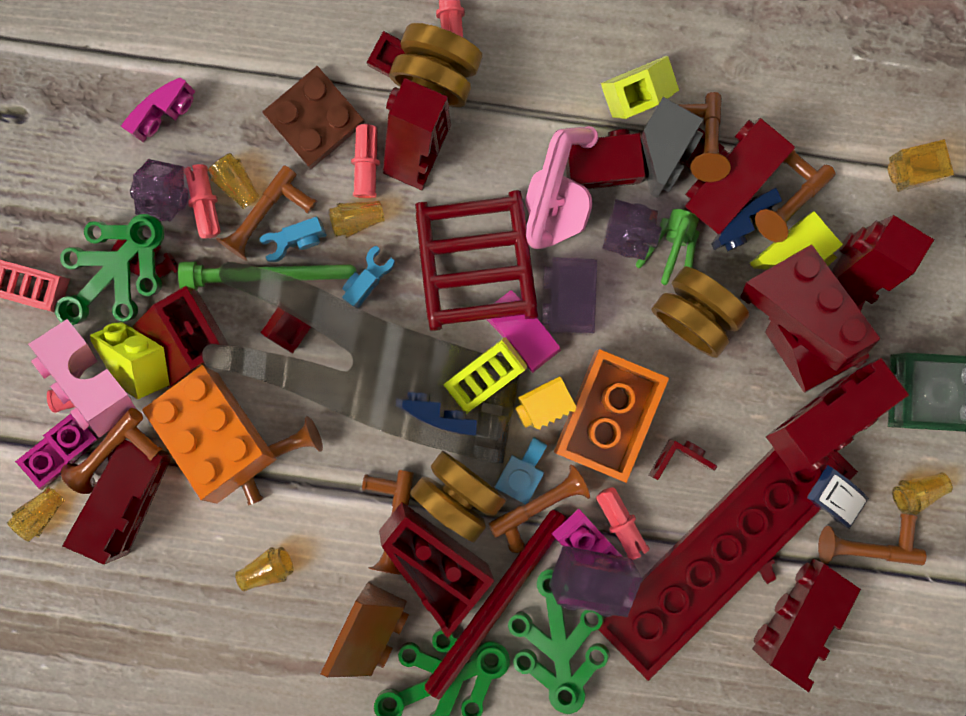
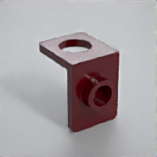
M668 440L648 476L659 480L676 450L709 470L715 471L718 466L705 459L703 456L706 451L692 442L686 440L683 446L675 440Z

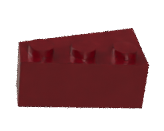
M404 78L400 89L397 87L393 88L386 104V109L390 111L388 113L383 174L422 191L451 127L449 103L447 96Z
M758 118L755 123L749 119L734 136L739 140L730 152L725 149L720 152L730 162L731 169L729 174L725 178L714 182H704L697 179L685 194L690 199L685 207L718 235L796 148L761 118Z
M895 215L879 222L876 220L871 226L862 227L858 232L854 234L851 232L842 242L843 245L839 248V252L842 255L834 266L832 273L859 310L862 311L866 301L873 304L878 300L879 295L876 292L884 288L887 291H891L913 275L935 239Z
M812 244L747 281L740 296L747 304L752 303L768 315V320L777 327L781 325L798 338V343L836 372L869 353L880 340L878 334Z
M879 358L838 379L765 437L792 474L805 468L809 472H813L828 462L829 458L826 455L833 450L837 452L854 440L852 436L873 425L881 415L901 402L909 394L882 358Z
M126 438L108 456V464L96 482L91 495L62 547L103 565L128 555L171 461L172 455L161 450L150 461L140 449Z
M401 502L379 530L381 547L407 583L412 586L424 607L432 614L448 639L495 581L489 565Z
M812 559L810 564L805 563L799 569L795 577L797 583L789 594H784L778 600L774 609L776 614L768 625L764 624L758 630L754 637V643L756 644L752 648L771 667L807 692H810L814 681L809 679L808 676L817 659L825 661L830 652L824 646L834 628L837 630L842 629L861 591L852 582L816 559Z

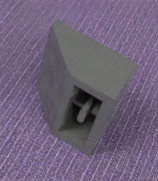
M665 97L661 99L641 136L644 170L651 195L658 198L662 189L670 192L684 168L682 164L678 163L680 158L688 161L704 134L697 130L703 120L702 118Z

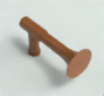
M717 92L708 93L705 97V104H677L700 118H704V152L692 161L690 169L697 179L706 182L719 181L725 178L731 169L729 160L719 154L722 97Z
M793 150L783 163L788 164L807 181L777 211L763 209L756 213L755 225L758 231L765 238L776 243L786 240L789 234L786 223L810 198H813L835 177L836 173L832 166L826 164L817 171Z
M283 165L241 226L230 236L222 239L216 237V240L229 251L247 261L245 256L247 241L282 195L304 209L307 214L313 210L317 200L310 198L291 184L297 174L286 165Z
M130 408L86 460L79 465L74 463L64 465L61 469L63 482L77 493H92L96 484L93 477L94 472L126 438L151 461L162 448L158 447L137 428L138 424L143 420L142 413L135 408Z
M306 416L304 426L297 433L268 447L276 458L302 447H314L319 452H322L323 443L315 423L309 416ZM251 478L242 485L248 500V506L264 499L260 495L254 478Z
M573 465L569 466L570 472L568 477L561 484L488 523L495 538L505 533L509 551L519 553L524 549L525 544L521 539L517 526L528 521L530 517L570 496L582 495L587 499L590 498V492L583 477Z
M398 470L397 481L371 477L365 474L362 490L394 495L392 501L393 513L401 502L407 506L409 505L415 473ZM383 551L380 560L374 566L368 567L376 571L401 575L385 551Z
M900 514L899 546L845 540L836 536L831 526H825L819 537V558L822 563L829 564L834 556L853 555L922 566L926 562V551L913 548L915 525L918 516Z

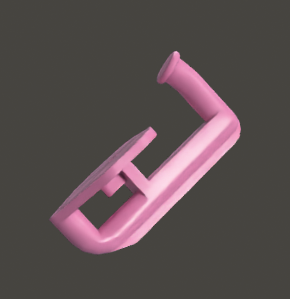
M590 126L559 129L554 133L549 144L543 169L533 175L525 200L529 212L526 239L532 248L542 249L556 245L585 230L592 209L591 194L585 186L563 176L572 145L579 144L583 148H591L596 144L598 132L595 128Z

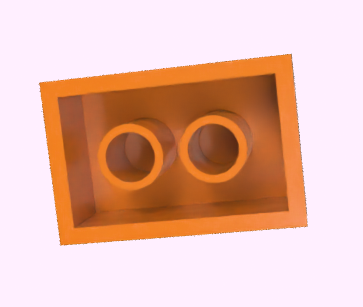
M601 349L596 350L575 398L576 410L569 413L554 453L627 483L669 378Z
M204 365L198 367L142 409L202 501L218 504L277 460L220 375Z

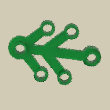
M150 214L137 215L131 219L128 225H107L102 221L89 222L84 228V236L90 243H104L108 239L127 241L118 251H84L79 247H69L61 252V264L67 269H79L83 266L103 267L77 296L72 295L59 299L55 305V315L61 323L66 319L72 325L83 323L89 316V305L114 279L115 303L112 307V314L115 319L121 322L133 320L138 314V306L131 300L130 261L138 253L140 277L136 281L137 291L143 296L158 294L162 288V281L155 274L154 249L163 242L164 227L158 218ZM95 226L101 229V236L98 239L93 235ZM145 226L151 229V237L149 239L143 236V228ZM72 252H74L78 258L77 263L75 265L72 264L70 261V254ZM147 278L153 282V289L151 291L145 288V280ZM74 303L77 304L79 308L78 316H76L72 312V306ZM123 304H126L129 308V315L127 317L121 312Z
M550 567L538 576L537 589L542 596L546 597L551 638L532 623L531 617L524 612L516 613L510 618L508 629L516 637L524 636L551 658L555 662L556 675L539 663L536 654L530 649L520 650L513 659V665L516 671L521 674H531L549 690V701L558 712L573 714L580 710L585 702L586 692L584 685L597 669L606 665L610 653L604 644L595 643L591 645L586 652L585 662L573 675L570 659L589 634L601 627L605 617L599 607H587L581 614L580 623L567 638L561 595L567 590L568 577L560 568ZM548 578L555 580L557 589L554 591L547 589L545 580ZM589 612L595 613L599 618V622L597 624H590L586 619V614ZM515 619H522L526 624V629H517ZM593 650L601 651L604 655V660L600 662L595 661L592 658L591 652ZM520 656H527L531 660V666H523L520 663ZM562 690L569 691L572 694V700H563L560 692Z
M439 628L433 634L432 644L437 651L447 652L458 638L454 637L452 633L449 637L450 643L448 645H439L436 638L440 634H444L441 628ZM487 641L478 646L469 659L471 661L465 664L439 700L436 710L429 716H450L463 681L476 675L477 678L471 695L462 701L461 713L463 716H482L483 701L492 679L500 678L509 668L510 656L507 649L496 641ZM413 642L403 644L398 653V659L403 666H416L431 673H434L442 662L439 658L421 652L419 646ZM413 649L417 656L414 660H406L403 656V651ZM493 653L498 656L499 660L495 665H488L484 660L485 656ZM429 679L399 692L395 689L381 691L374 703L376 716H401L405 706L430 696L425 690V684ZM391 697L395 699L397 706L393 709L386 708L383 703L386 698ZM468 703H476L479 706L478 712L474 714L468 713L465 709Z

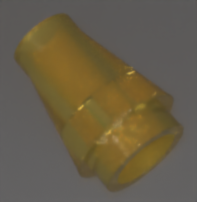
M232 153L223 156L209 167L208 171L212 175L210 180L235 200L242 209L247 208L260 197L240 158L235 159Z
M379 200L374 202L336 203V207L328 209L335 237L344 235L346 239L364 229L385 221Z
M941 472L931 476L900 480L898 486L893 488L892 496L896 506L902 513L917 515L944 495L951 493L953 486L949 477Z
M48 486L42 493L11 512L13 517L7 524L18 536L30 542L35 536L38 538L41 536L58 508L65 502V499Z
M270 547L247 566L236 571V582L244 592L252 588L285 582L287 576L293 574V563L288 552L283 547L277 549Z

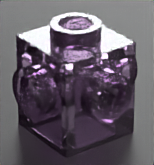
M148 159L133 174L130 195L134 199L135 214L153 215L160 221L171 222L176 214L186 207L188 201V189L184 187V166Z
M615 199L606 227L602 249L619 253L624 257H633L645 261L649 247L656 248L661 235L662 227L656 225L658 211L650 209L643 204H632Z

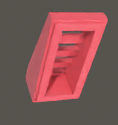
M0 260V298L55 312L57 301L66 295L70 281L69 278ZM6 269L12 270L7 290L3 291L1 286ZM23 273L24 277L19 294H14L19 274ZM32 276L37 278L31 298L26 296ZM44 280H48L49 283L44 301H40L39 298Z

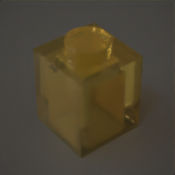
M945 139L902 149L889 157L888 174L892 183L896 184L897 192L938 183L954 175Z

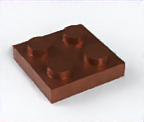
M318 66L313 68L262 111L265 117L310 169L355 133L357 126L365 124L364 119Z

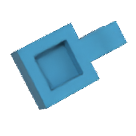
M316 216L282 228L281 232L266 233L259 239L262 244H268L269 242L277 243L276 252L267 255L266 259L269 262H278L285 257L289 247L294 248L298 246L299 250L308 249L320 243L319 238L327 235L323 223Z
M377 246L372 247L367 253V270L365 269L360 275L355 272L342 288L345 291V294L342 296L343 300L356 311L379 284V280L389 273L395 265V261L392 258L383 266L374 263L375 257L380 252V248Z
M533 437L522 459L512 454L495 488L524 504L528 503L544 475V471L535 466L547 447L546 443Z

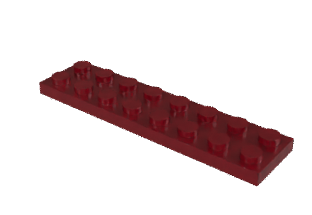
M772 448L604 615V622L598 630L649 681L821 510L807 497L827 465L838 471L848 480H851L858 473L838 451L835 452L833 450L826 455L829 458L828 462L817 470L809 472L805 468L792 474L775 449Z

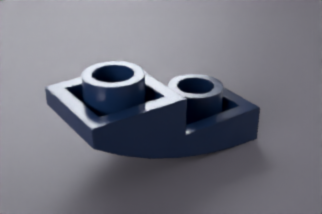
M774 188L761 195L739 211L719 235L717 234L711 243L713 249L716 250L725 246L728 252L747 243L748 241L745 236L755 230L750 218L755 223L757 212L763 209L773 211L772 208L782 201L777 189Z
M407 392V399L396 398V406L423 423L450 432L476 436L477 420L466 418V411L444 410L443 417L440 416L441 402L430 401L429 393Z

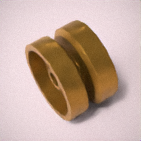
M424 23L409 24L401 40V48L406 54L395 57L389 73L390 79L401 87L404 78L447 96L449 107L465 106L471 90V84L466 78L477 74L482 60V52L467 39L451 31Z
M685 266L671 282L677 295L672 293L662 294L651 310L665 326L684 341L711 357H719L729 344L724 330L738 331L750 316L749 311L738 298L706 274Z
M442 450L431 464V469L445 485L442 486L429 477H422L410 494L441 524L455 531L468 541L475 543L485 530L486 525L482 517L472 507L474 506L487 515L495 516L507 500L476 473Z

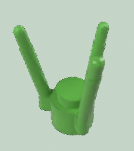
M673 209L669 219L662 218L657 232L636 262V267L641 268L664 234L667 233L666 240L673 243L661 283L663 285L668 284L681 246L687 245L684 267L692 268L695 246L700 234L696 230L700 219L689 211Z

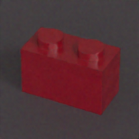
M628 129L613 130L608 132L606 137H598L596 144L591 148H583L579 144L572 145L566 164L567 178L585 186L587 189L640 184L645 177L640 133L630 134Z

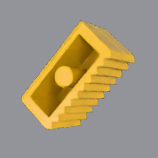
M557 377L518 397L520 405L515 407L524 427L532 426L541 430L542 425L548 426L549 422L554 423L555 419H561L562 415L568 416L569 412H575L576 405L561 377Z

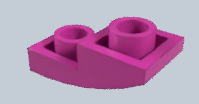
M180 77L170 81L155 90L137 105L122 123L121 127L144 143L147 137H151L157 132L163 113L176 121L180 114L183 115L189 110L193 102L195 90Z
M510 290L495 303L519 301L521 299ZM525 315L486 319L503 338H507L532 373L561 351L559 345L537 318L525 319Z
M69 414L43 435V440L15 462L38 489L43 490L61 475V469L64 465L75 463L93 446L97 438L88 428L83 430L74 417Z
M580 509L573 513L552 533L557 541L603 589L629 565L627 560Z

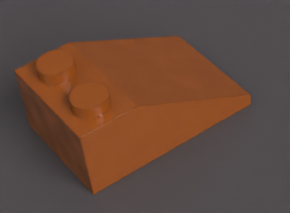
M368 582L356 599L320 674L327 678L372 676L376 666L384 668L393 649L387 643L393 632L400 635L409 616L408 613L403 611L407 601Z

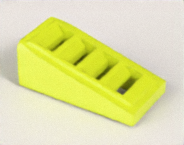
M504 337L443 385L467 414L525 371L527 365L507 338ZM501 352L513 368L507 371L496 357L497 353ZM488 361L499 374V379L495 380L483 365L485 362ZM476 370L488 387L485 390L482 389L471 375L473 371ZM463 379L476 394V397L472 400L459 384Z

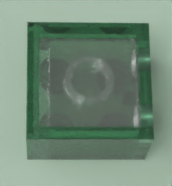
M923 353L891 354L890 370L909 396L888 410V427L966 432V356Z

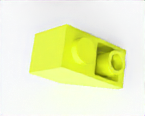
M668 56L600 83L612 118L627 119L659 105L663 97L668 99L679 91Z
M123 322L108 324L103 330L90 334V340L108 371L124 391L137 400L170 385L164 347Z

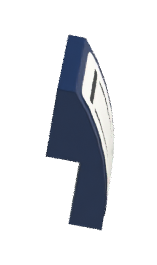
M828 465L807 497L815 506L829 513L836 522L850 529L869 499L850 480Z

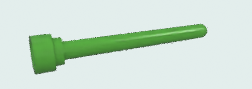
M196 261L179 263L178 281L180 289L188 286L197 291L198 287H204L205 283L349 279L355 272L357 273L355 266L350 264L204 268V265H197Z

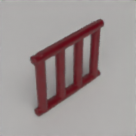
M511 191L508 193L509 197L436 206H428L427 202L415 204L425 304L430 331L441 330L442 325L518 315H525V319L538 318L537 299L530 248L526 239L527 226L521 191ZM510 211L512 231L433 240L431 221ZM515 246L517 265L437 275L435 255ZM519 280L522 300L441 310L440 289Z

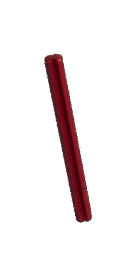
M550 510L524 546V549L519 553L426 682L425 690L432 697L438 700L443 697L556 539L552 533L567 520L566 516L558 510Z

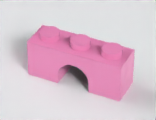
M68 319L28 344L37 356L31 360L32 364L44 379L51 375L56 381L50 387L63 404L68 401L73 403L76 408L70 411V413L83 430L90 426L96 435L101 437L110 431L130 408H135L128 394L108 369L93 378L80 379L82 373L98 361L88 344Z

